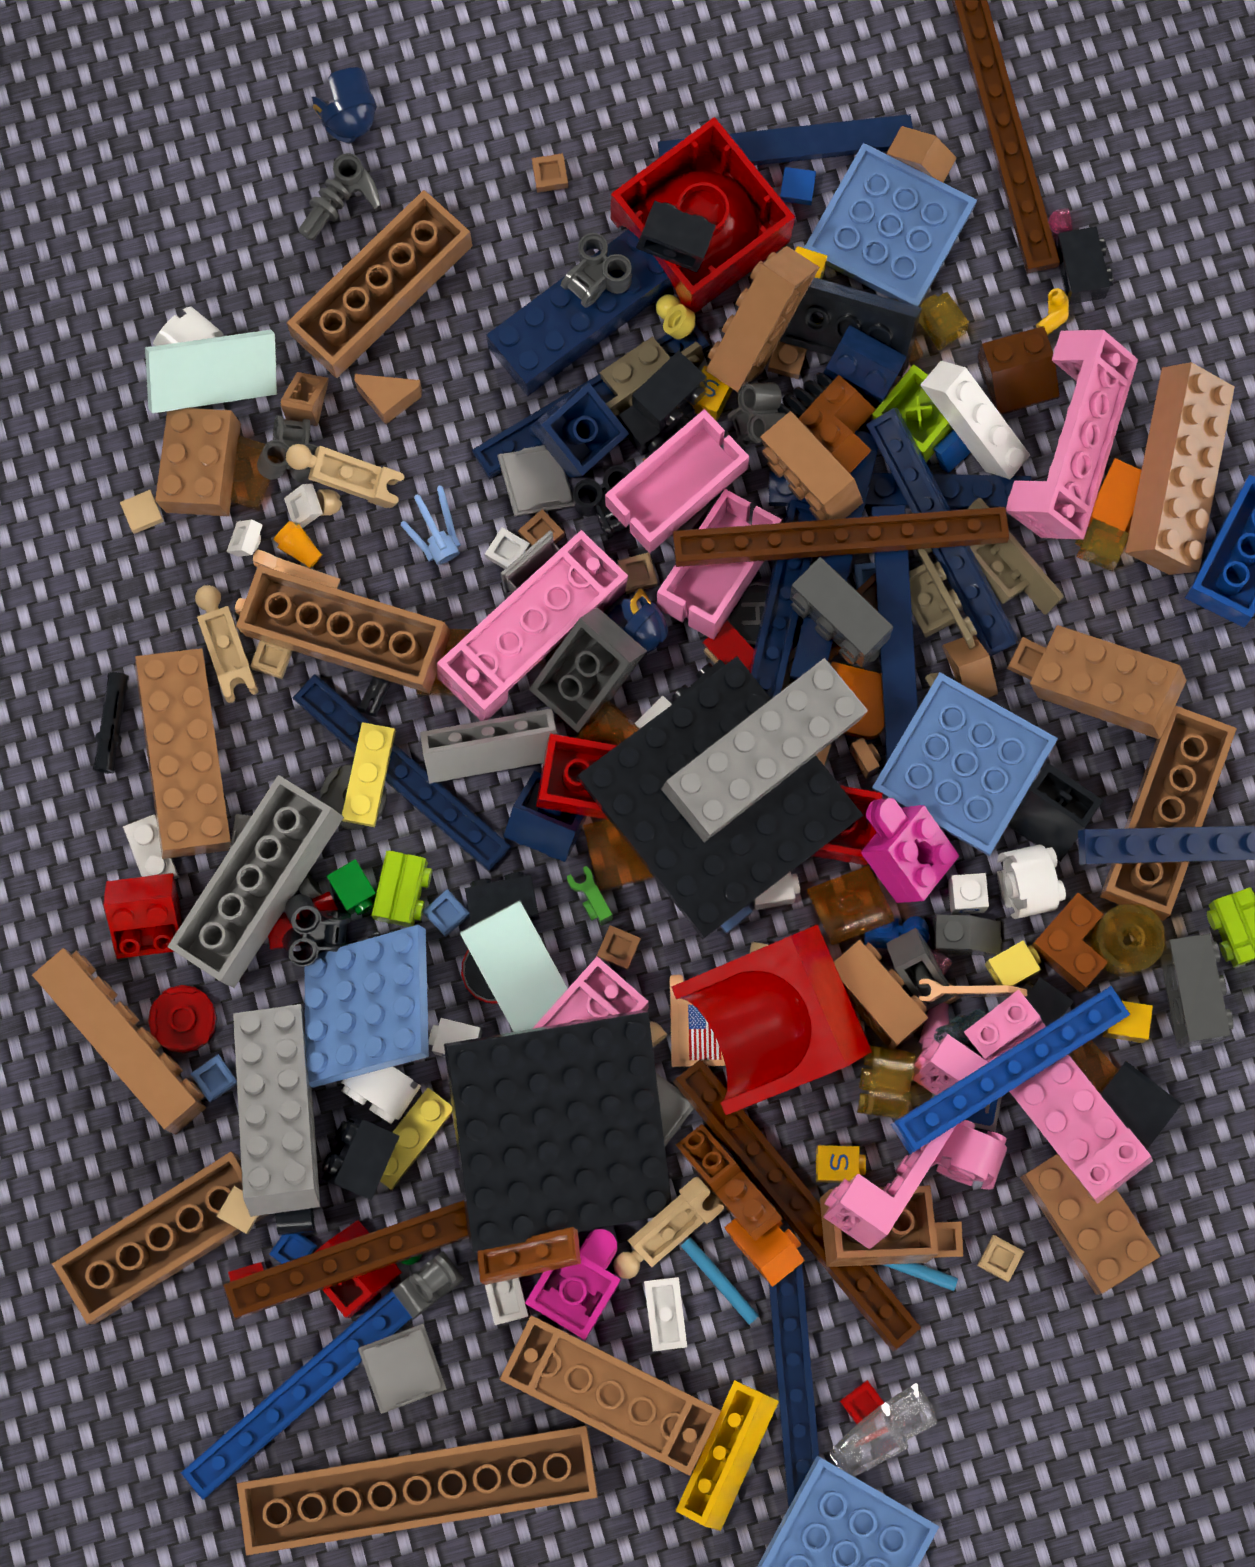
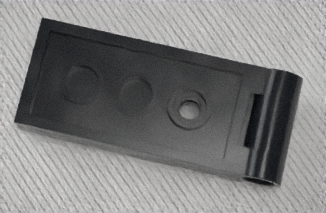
M814 277L780 342L832 356L850 325L907 356L898 376L902 377L909 365L922 308ZM816 312L821 313L823 317L818 316Z

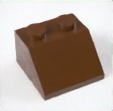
M1044 326L981 344L978 360L993 405L1001 415L1060 397L1056 365L1052 361L1053 351Z

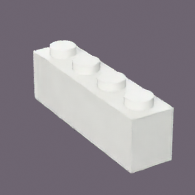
M940 361L920 386L985 472L1011 479L1029 458V452L967 368Z

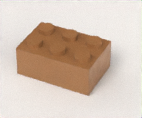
M185 408L167 411L155 502L166 513L229 517L241 428L240 421L231 410Z
M791 411L760 436L765 447L762 453L769 462L767 464L779 478L784 475L790 483L788 485L790 490L800 501L803 498L806 499L811 506L809 510L817 520L844 519L863 504L855 479Z
M859 940L836 959L834 964L853 1008L857 1010L862 1019L892 1052L928 1019L925 1014L927 1008L916 995L910 997L902 988L905 984L904 981L893 969L887 971L879 962L882 959L879 952L870 943L864 945Z
M930 1185L917 1187L888 1235L870 1249L823 1217L829 1208L824 1203L833 1189H829L820 1198L827 1267L927 1263L938 1255Z

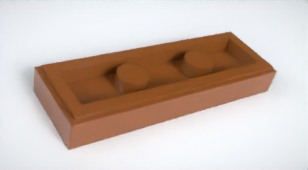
M574 1227L535 1235L523 1243L477 1251L480 1283L484 1285L581 1264L578 1230Z

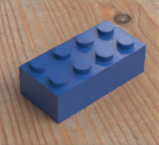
M1250 474L1241 486L1199 572H1197L1185 596V599L1243 628L1255 613V477Z

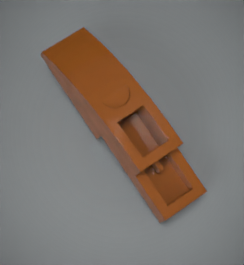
M703 1124L676 1144V1147L702 1180L755 1241L782 1220L776 1209L748 1179L738 1164Z

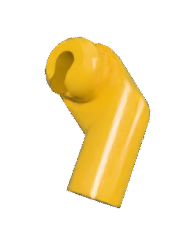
M1055 288L1049 292L1048 315L1036 324V328L1045 327L1047 336L1065 323L1069 317V299L1062 289Z

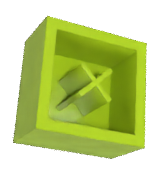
M913 364L874 411L872 416L874 420L891 409L898 408L925 462H927L935 453L934 447L954 429L920 386L928 374Z

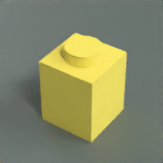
M1023 940L989 959L985 963V967L996 985L1015 987L1041 970L1038 965L1041 963V959L1032 945L1027 947Z

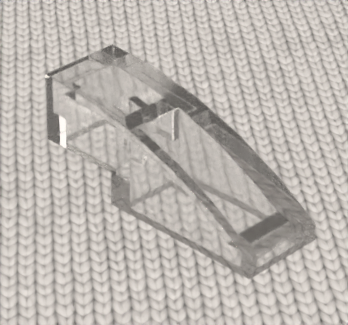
M916 1383L895 1395L860 1421L830 1450V1456L841 1470L855 1477L908 1449V1439L936 1425L935 1408Z

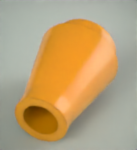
M292 521L288 522L273 539L278 544V549L302 562L309 569L323 556L301 525H295Z

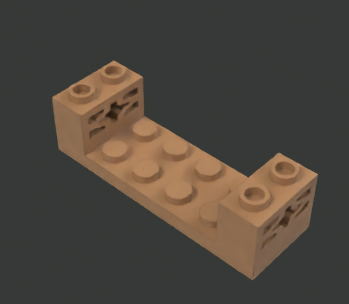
M532 1315L499 1379L689 1476L721 1410Z

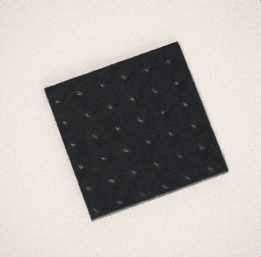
M738 656L577 776L578 781L702 939L710 935L863 816L816 755L705 843L661 790L669 778L771 700Z
M640 1010L444 1044L469 1245L473 1252L523 1243L532 1236L574 1227L580 1232L654 1218L671 1203L648 1011Z

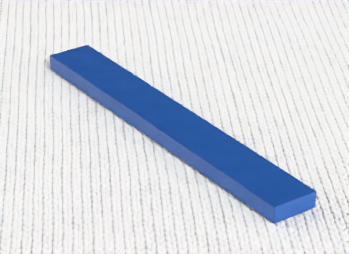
M1110 986L890 1125L910 1155L1128 1017L1130 1013L1113 987Z
M396 1287L392 1288L181 1472L202 1500L208 1497L362 1362L358 1350L359 1347L395 1334L412 1319L411 1315L392 1292Z

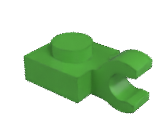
M585 866L583 867V872L586 875L585 882L581 884L576 883L570 874L567 876L568 884L574 891L585 894L587 901L582 904L591 921L597 918L602 926L612 921L613 915L593 881L591 870Z

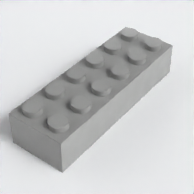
M824 658L669 778L661 790L705 843L859 722L868 710Z
M278 775L167 947L220 982L235 988L285 910L286 903L294 896L344 817L325 803Z
M297 1004L233 1013L243 1199L250 1217L320 1207L312 1087H310L308 1079L305 1015L302 1006Z

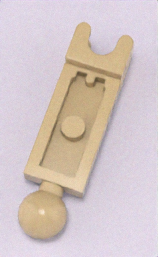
M303 444L292 445L286 453V461L293 469L311 468L309 480L364 498L368 502L384 508H392L398 503V497L388 492L387 484L395 485L398 481L404 480V475L401 472L387 467L381 468L323 446L317 447L314 455Z
M204 585L196 592L195 601L198 607L206 610V614L197 616L223 695L228 703H233L235 701L234 688L236 685L246 684L253 695L257 694L259 690L230 608L225 606L219 609L221 593L214 586Z
M694 1177L680 1189L679 1193L681 1195L628 1240L635 1250L632 1252H622L614 1259L613 1268L617 1276L623 1279L635 1277L640 1270V1263L643 1260L652 1268L703 1222L708 1224L723 1211V1204L714 1193L710 1192L699 1177Z

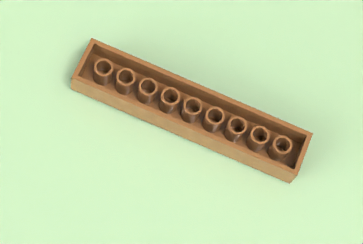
M587 1425L237 1483L246 1556L598 1498Z

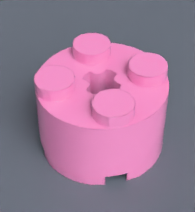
M964 1120L956 1125L931 1167L938 1164L936 1170L938 1173L965 1185L972 1186L975 1180L983 1182L981 1189H993L1007 1152V1147L1005 1146L1007 1138L995 1132L988 1131L985 1134L975 1130L974 1123Z

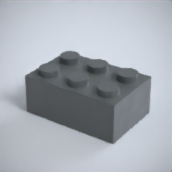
M821 557L792 584L790 600L793 601L791 604L793 610L803 619L807 616L810 617L817 624L815 627L817 633L827 642L833 639L841 647L839 650L840 655L851 665L856 662L862 668L890 639L893 626Z
M597 607L579 618L529 690L579 733L596 721L647 650Z
M1210 933L1167 941L1158 949L1177 1049L1220 1042L1230 1036V1030L1233 1029V1017L1230 1009H1225L1223 996L1227 994L1224 976L1218 974L1216 962L1220 961V952L1217 942H1212Z

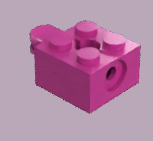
M894 798L872 801L867 808L866 818L877 833L864 847L861 854L896 903L924 901L957 860L959 854L925 805L900 807Z
M595 1229L590 1232L580 1247L581 1264L543 1272L525 1304L586 1340L621 1282L620 1278L606 1270L618 1250L614 1235L604 1229Z

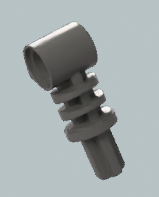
M345 153L338 156L333 163L334 179H327L325 181L327 189L321 188L318 191L321 197H312L309 204L313 209L299 228V233L306 239L315 240L328 220L335 222L339 217L336 209H342L344 207L342 200H349L352 193L361 192L375 211L381 209L377 187L356 155ZM346 170L356 171L351 177L342 176Z

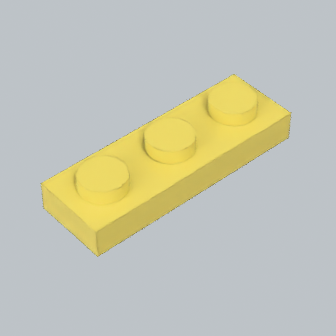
M362 722L342 812L343 822L370 827L376 826L396 732L395 728Z
M430 1088L424 1091L393 1131V1133L400 1137L380 1180L390 1190L396 1186L453 1113L452 1106Z

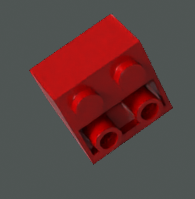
M168 873L106 881L103 905L116 958L121 959L174 952L167 946L182 925L180 901L174 874Z
M357 1220L328 1240L315 1252L369 1234V1232ZM392 1264L322 1290L345 1318H351L403 1272L396 1264Z

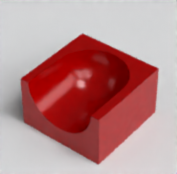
M715 117L611 193L610 219L618 229L624 226L638 238H640L654 200L660 203L672 204L678 210L687 214L702 216L708 222L716 225L704 260L697 273L654 256L673 284L681 304L694 313L752 271L760 261L764 262L772 252L776 253L791 240L795 222L794 214Z
M818 924L671 987L676 1000H686L699 1010L718 1041L727 1073V1092L723 1101L720 1102L725 1115L838 1071L872 1052Z

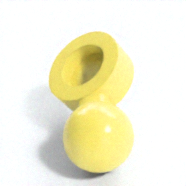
M664 295L657 301L656 311L664 319L663 329L667 334L675 339H682L691 334L695 327V313L682 305L680 300L674 295Z

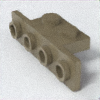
M653 336L600 372L601 379L616 396L607 402L606 405L618 420L619 414L632 406V394L670 359L669 355ZM698 342L693 343L681 352L697 368L704 361L702 346Z
M978 498L968 509L989 507L981 498ZM1010 532L1008 543L970 545L994 594L1002 604H1005L1024 591L1041 612L1046 615L1063 599L1064 596Z
M916 549L923 564L909 571L911 609L925 638L956 623L969 649L976 647L973 636L977 635V632L970 618L962 619L957 610L962 607V604L954 589L947 591L942 581L947 579L944 570L939 562L933 564L928 556L929 553L933 552L932 549Z

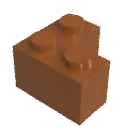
M838 375L798 419L849 473L871 451L855 432L876 409L855 388Z
M1077 893L1032 946L1046 964L1081 993L1108 962L1082 940L1104 914L1080 893Z

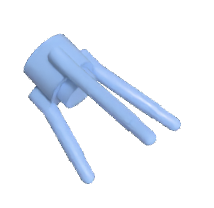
M438 486L439 501L448 535L445 531H438L426 505L418 494L414 496V499L433 535L427 540L430 545L428 546L407 522L402 521L401 527L421 548L429 562L435 560L437 565H441L451 561L460 554L457 548L461 544L454 530L444 489L442 486Z

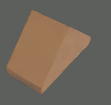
M904 126L900 127L886 153L943 183L957 159L937 136Z
M297 372L281 399V408L285 418L295 421H303L306 418L310 419V425L318 426L328 386V378Z
M355 374L354 381L357 391L385 424L389 423L422 397L420 380Z
M973 636L976 647L969 649L964 638L944 644L942 646L958 683L987 699L998 695L990 655L976 636Z

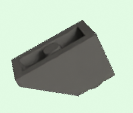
M936 914L933 919V954L996 956L1000 954V921L971 915Z
M917 928L886 943L894 968L912 995H916L918 998L919 996L927 997L930 995V985L919 984L921 979H931L943 986H949L931 949ZM944 994L933 1002H922L928 1011L953 998L954 995Z

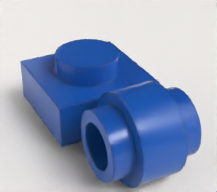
M865 916L864 945L870 943L874 948L888 949L886 943L914 928H917L927 943L929 940V926L925 920L917 916L908 918L903 923V926H899V918Z

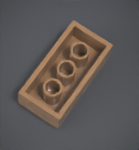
M788 246L778 253L772 252L765 262L760 261L750 275V278L753 279L750 288H745L736 301V305L739 308L735 316L732 314L722 328V332L725 333L721 342L717 341L708 354V358L711 361L706 371L736 392H739L743 384L750 383L760 375L820 267Z
M1057 625L1030 685L1040 699L1160 740L1187 680L1181 666Z
M1058 1153L1020 1177L1096 1295L1105 1293L1160 1257L1117 1189L1097 1204Z

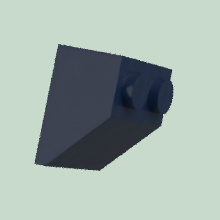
M849 325L823 374L832 381L840 375L877 409L898 376L907 356Z
M590 383L584 384L555 404L529 427L570 478L583 476L629 435L628 431Z
M534 771L513 805L503 837L542 852L551 858L566 862L576 844L587 816L536 807L541 773Z

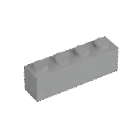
M552 708L420 732L429 784L543 763L550 733L557 734Z

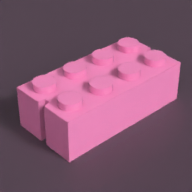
M705 409L605 494L606 507L625 527L630 524V533L649 553L655 550L673 534V531H677L748 469L749 455L730 435L724 439L725 430Z
M724 489L699 529L751 525L747 523L750 516L751 502ZM758 506L753 510L752 525L782 523V519ZM764 561L685 567L674 566L657 592V606L662 612L680 622L688 618L689 627L714 640Z

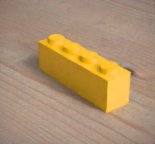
M734 1380L676 1508V1512L705 1527L718 1531L722 1530L779 1403L778 1400Z

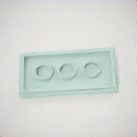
M272 330L145 347L148 409L151 413L277 395L275 333Z
M520 900L460 932L514 1032L532 1029L568 989Z

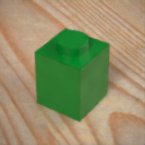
M356 859L327 875L328 880L348 913L352 915L356 912L357 915H362L374 907L376 892Z

